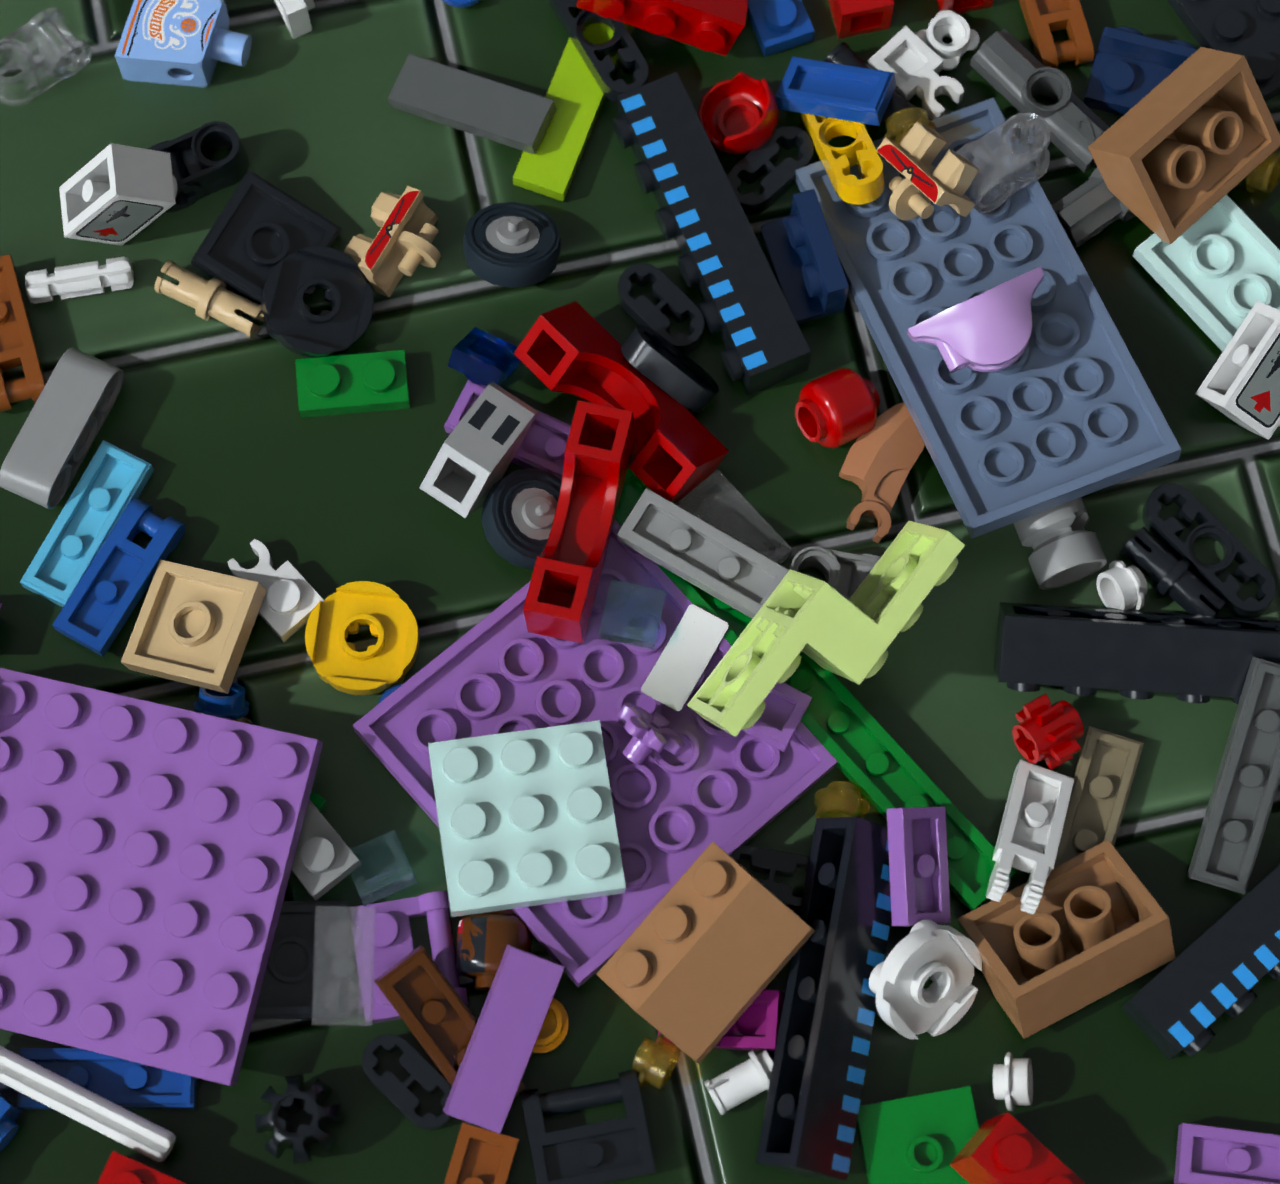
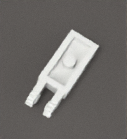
M1020 759L1014 770L992 860L996 862L990 876L986 898L999 902L1008 889L1011 868L1019 869L1030 873L1021 895L1020 910L1034 915L1040 903L1046 879L1054 868L1074 778Z

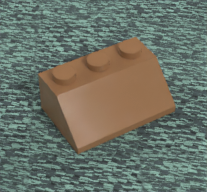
M1200 47L1090 144L1088 149L1108 190L1163 242L1172 244L1280 147V134L1245 56Z
M1109 840L1053 868L1046 879L1042 897L1034 915L1020 910L1021 895L1027 884L1026 882L1005 893L999 902L992 900L958 918L963 934L972 940L979 949L982 958V972L995 999L1024 1039L1175 959L1169 917Z
M712 841L596 975L636 1013L695 1062L700 1064L815 930L736 859Z

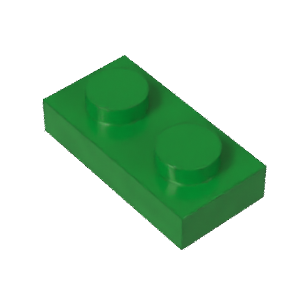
M405 350L295 359L298 409L301 418L410 409Z

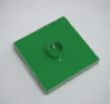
M970 1086L861 1105L859 1107L857 1128L868 1184H970L949 1165L979 1129Z

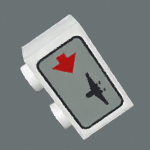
M114 143L108 145L59 187L64 237L123 246L176 204L175 198L177 194V181L172 175L170 153Z
M1256 301L1195 394L1239 426L1268 440L1276 428L1280 426V310Z

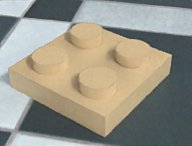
M160 559L121 663L132 671L228 694L267 590L256 581Z

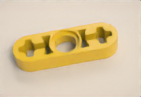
M801 113L803 124L812 139L813 145L838 197L844 202L853 205L868 204L879 198L885 187L883 164L864 124L834 118L826 119V117ZM837 136H850L855 139L851 145L846 147H834L828 144L831 139ZM857 165L862 179H857L854 174H851L850 167Z

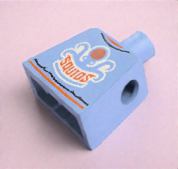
M134 0L115 53V58L125 80L205 87L211 82L217 61L241 67L246 65L251 51L252 38L250 35L228 30L230 19L224 0Z

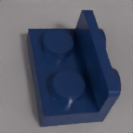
M1105 27L1096 50L1083 103L1088 108L1123 116L1198 49L1192 44L1181 40L1166 42L1146 37L1140 31L1129 27H1119L1116 29Z
M811 189L793 194L790 216L763 224L760 234L776 280L797 323L801 324L844 311L849 286L815 190Z

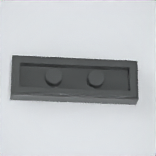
M410 53L387 98L392 108L534 155L556 111L555 103L551 99Z

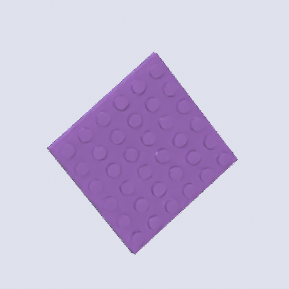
M614 520L583 644L528 632L523 608L530 585L529 582L353 724L354 732L439 828L428 743L600 720L625 878V893L512 909L516 916L524 921L533 937L554 961L565 967L564 972L578 988L607 963L712 841L729 855H732L833 770L838 762L801 721L783 752L743 730L735 737L703 719L687 706L731 648V645L724 637L680 711H675L641 692L642 685L664 651L688 606L693 603L655 562L617 541V533L622 526L616 520ZM624 703H631L634 706L645 709L650 713L651 717L657 712L669 720L671 723L668 728L679 734L685 743L680 754L674 755L666 749H662L661 752L652 749L642 765H637L627 759L623 751L633 736L624 728L627 722L618 715Z
M0 668V1029L229 1086H236L323 742L318 739Z

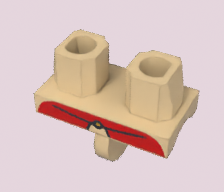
M918 121L900 143L885 137L876 150L906 177L903 179L900 176H896L889 183V189L893 191L889 200L890 211L900 220L908 221L916 218L918 215L922 219H927L934 212V206L930 204L932 201L940 207L949 204L960 215L967 217L975 203L965 195V192L980 169L970 160L951 149L947 151L935 168L932 162L946 144V139L931 127Z
M407 186L402 196L381 192L373 204L371 212L373 221L377 226L382 227L375 239L361 234L353 236L344 251L345 254L358 264V270L368 279L375 291L389 298L404 274L412 276L418 264L435 268L442 257L437 248L431 244L439 232L434 226L438 217L423 202L422 198L424 195L421 190Z

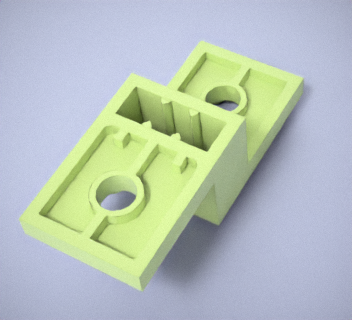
M909 520L849 600L825 581L790 569L687 706L703 719L736 737L742 729H749L761 717L766 707L764 699L776 683L785 682L796 671L801 662V656L799 655L801 651L823 669L860 685L864 678L874 676L884 665L888 657L886 649L898 633L907 631L919 619L923 611L921 603L932 588L943 584L953 574L958 565L956 557L965 544L947 530Z

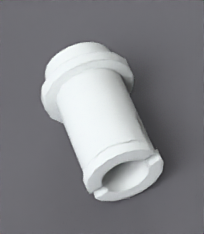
M752 1050L748 1053L750 1059L704 1082L721 1116L726 1114V1111L769 1089L773 1062L766 1050L757 1055Z

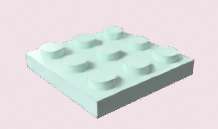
M600 720L428 743L451 917L625 893V878Z

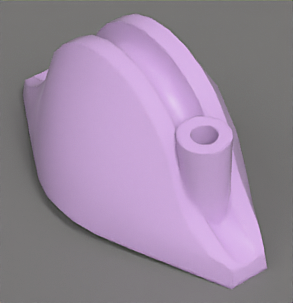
M1040 266L997 285L980 295L961 302L909 328L907 334L914 342L937 346L951 373L965 367L979 372H996L1014 364L1023 355L1029 343L1033 326L1031 299L1043 280V269Z

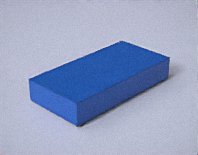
M792 57L775 98L780 110L880 126L896 87L895 74L881 70Z

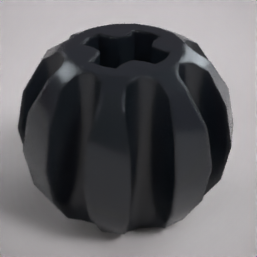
M303 1074L285 1076L288 1089L284 1094L277 1095L270 1085L260 1097V1100L272 1104V1109L266 1115H254L256 1134L274 1130L273 1137L265 1144L264 1149L277 1159L281 1158L284 1151L293 1145L294 1164L312 1162L310 1146L314 1142H320L324 1150L328 1152L337 1141V1137L325 1133V1127L328 1123L343 1122L341 1104H334L328 1107L322 1106L324 1100L332 1093L333 1089L320 1078L315 1081L309 1091H303ZM301 1105H304V1110L312 1117V1122L310 1126L300 1125L297 1132L293 1133V1127L285 1121L288 1112L298 1113Z

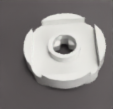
M928 919L917 922L910 930V933L893 948L886 960L873 969L869 977V988L876 994V1008L880 1017L887 1025L908 1039L919 1040L916 1035L928 1032L933 1037L945 1033L961 1020L974 1002L978 988L972 985L971 982L974 977V967L982 971V958L975 943L953 927L938 925ZM930 977L933 982L930 985V987H928L925 990L923 986L927 979Z

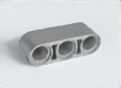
M73 347L67 349L58 361L1 466L0 487L47 509H54L69 488L119 395L124 378L123 370Z

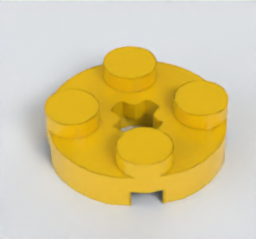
M355 581L336 588L337 592L329 595L323 602L320 600L312 609L305 629L306 650L320 679L330 684L336 690L360 696L378 694L404 681L405 675L415 663L420 639L418 625L411 609L400 599L395 591L380 583ZM360 625L370 626L371 635L378 637L377 643L368 646L364 652L356 651L355 644L347 642L348 634H357Z

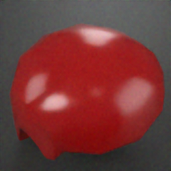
M739 72L731 80H724L714 85L703 95L697 113L712 146L720 151L734 155L759 149L773 136L779 120L775 94L766 79L757 80L745 72Z

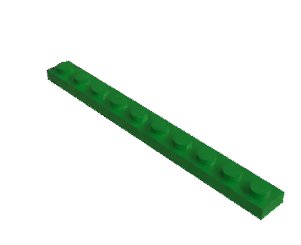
M629 468L627 469L615 520L621 526H623L645 489L651 490ZM658 565L694 605L728 623L729 627L723 637L732 646L752 618ZM801 651L799 653L801 662L798 668L784 682L812 697L801 722L838 761L836 766L886 821L887 809L945 806L949 889L970 912L977 909L988 899L986 898V893L996 862L992 860L995 848L832 672L823 669ZM1013 867L1011 868L1009 878L1016 873Z

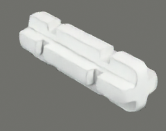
M124 256L106 259V265H99L98 261L55 267V273L48 274L47 269L30 271L25 275L27 296L35 304L53 301L54 295H60L61 299L104 293V287L111 286L112 291L129 289L134 284L131 262Z

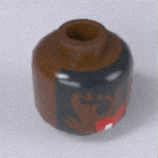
M512 909L471 914L463 917L458 924L457 971L467 978L475 979V990L489 992L507 944L531 953L532 934L527 925L520 917L516 916Z

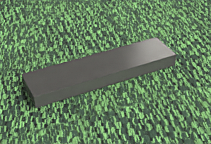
M1252 657L1187 873V877L1245 895L1280 782V664Z

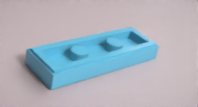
M103 440L22 577L21 585L39 596L64 607L130 502L140 496L154 472L152 464Z

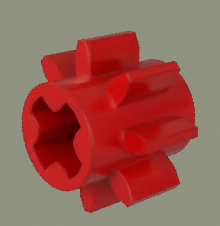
M1043 694L1023 705V710L1015 714L1020 723L1012 729L1013 740L1020 754L1028 762L1036 764L1045 759L1047 766L1052 770L1072 759L1073 754L1081 750V746L1076 740L1083 737L1084 726L1078 712L1067 701L1060 700L1052 705L1048 696Z

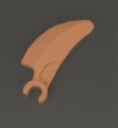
M904 402L898 403L880 414L874 428L858 437L848 451L839 472V477L853 482L862 491V501L849 514L846 528L853 530L860 517L871 516L875 519L878 526L872 539L876 543H879L888 534L891 528L890 513L907 475L926 446Z

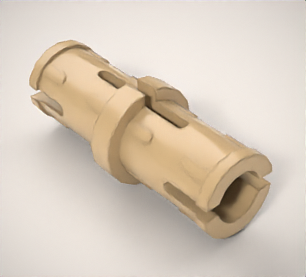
M172 260L167 261L161 268V272L180 281V283L175 285L157 276L155 292L164 294L194 308L196 316L206 321L214 318L244 333L249 338H254L260 331V326L243 318L242 315L246 313L264 322L265 317L261 304H257L227 290L224 282L215 277L207 280L177 265Z

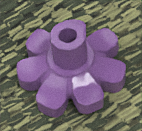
M624 703L618 715L627 722L624 726L625 730L633 736L624 749L623 754L633 763L642 765L652 749H655L657 752L666 749L674 755H679L684 748L685 743L680 735L668 728L671 722L656 712L651 717L648 711L631 703Z

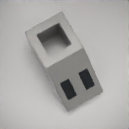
M494 382L489 383L445 440L419 488L462 517L467 518L483 506V502L492 486L502 479L539 411Z

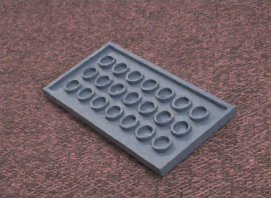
M994 97L922 123L931 127L946 139V144L932 162L935 168L947 151L951 149L970 160L980 169L965 192V195L975 203L967 217L960 215L949 204L940 207L931 201L930 204L934 206V212L929 218L922 219L918 215L916 218L908 221L900 220L889 208V200L893 192L889 189V183L896 176H900L903 179L906 177L880 154L884 172V191L875 201L863 205L849 204L838 197L821 161L795 170V182L800 192L811 189L815 190L844 271L849 291L971 539L1179 460L1181 447ZM911 128L889 135L886 138L900 143ZM884 138L873 141L876 150ZM857 165L850 167L851 174H854L857 179H862ZM1040 266L1042 267L1044 272L1043 280L1031 299L1033 326L1029 343L1023 355L1009 367L996 372H979L965 367L951 373L937 346L914 342L908 336L907 331L909 328L961 302L980 295L997 285Z

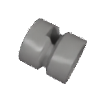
M1081 497L1013 523L1022 546L1032 547L1033 552L1028 557V562L1039 589H1055L1079 581L1102 569L1107 564V559L1096 532L1086 531L1084 528L1089 522V515Z

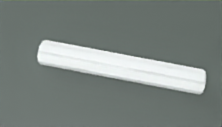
M0 1046L1 1083L157 1162H163L169 1155L176 1138L172 1132Z

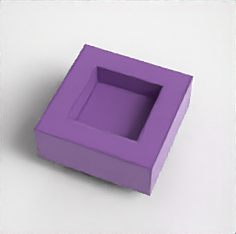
M777 682L764 699L766 707L761 717L752 727L743 731L784 752L810 705L812 697L784 682Z

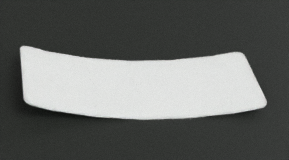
M694 604L689 605L664 651L642 685L641 692L675 711H680L729 627L728 623Z

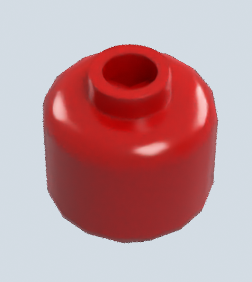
M839 368L810 381L802 387L798 403L795 406L796 421L803 435L811 442H817L826 448H838L874 428L878 418L877 408L880 405V397L875 385L869 379L863 378L852 369Z

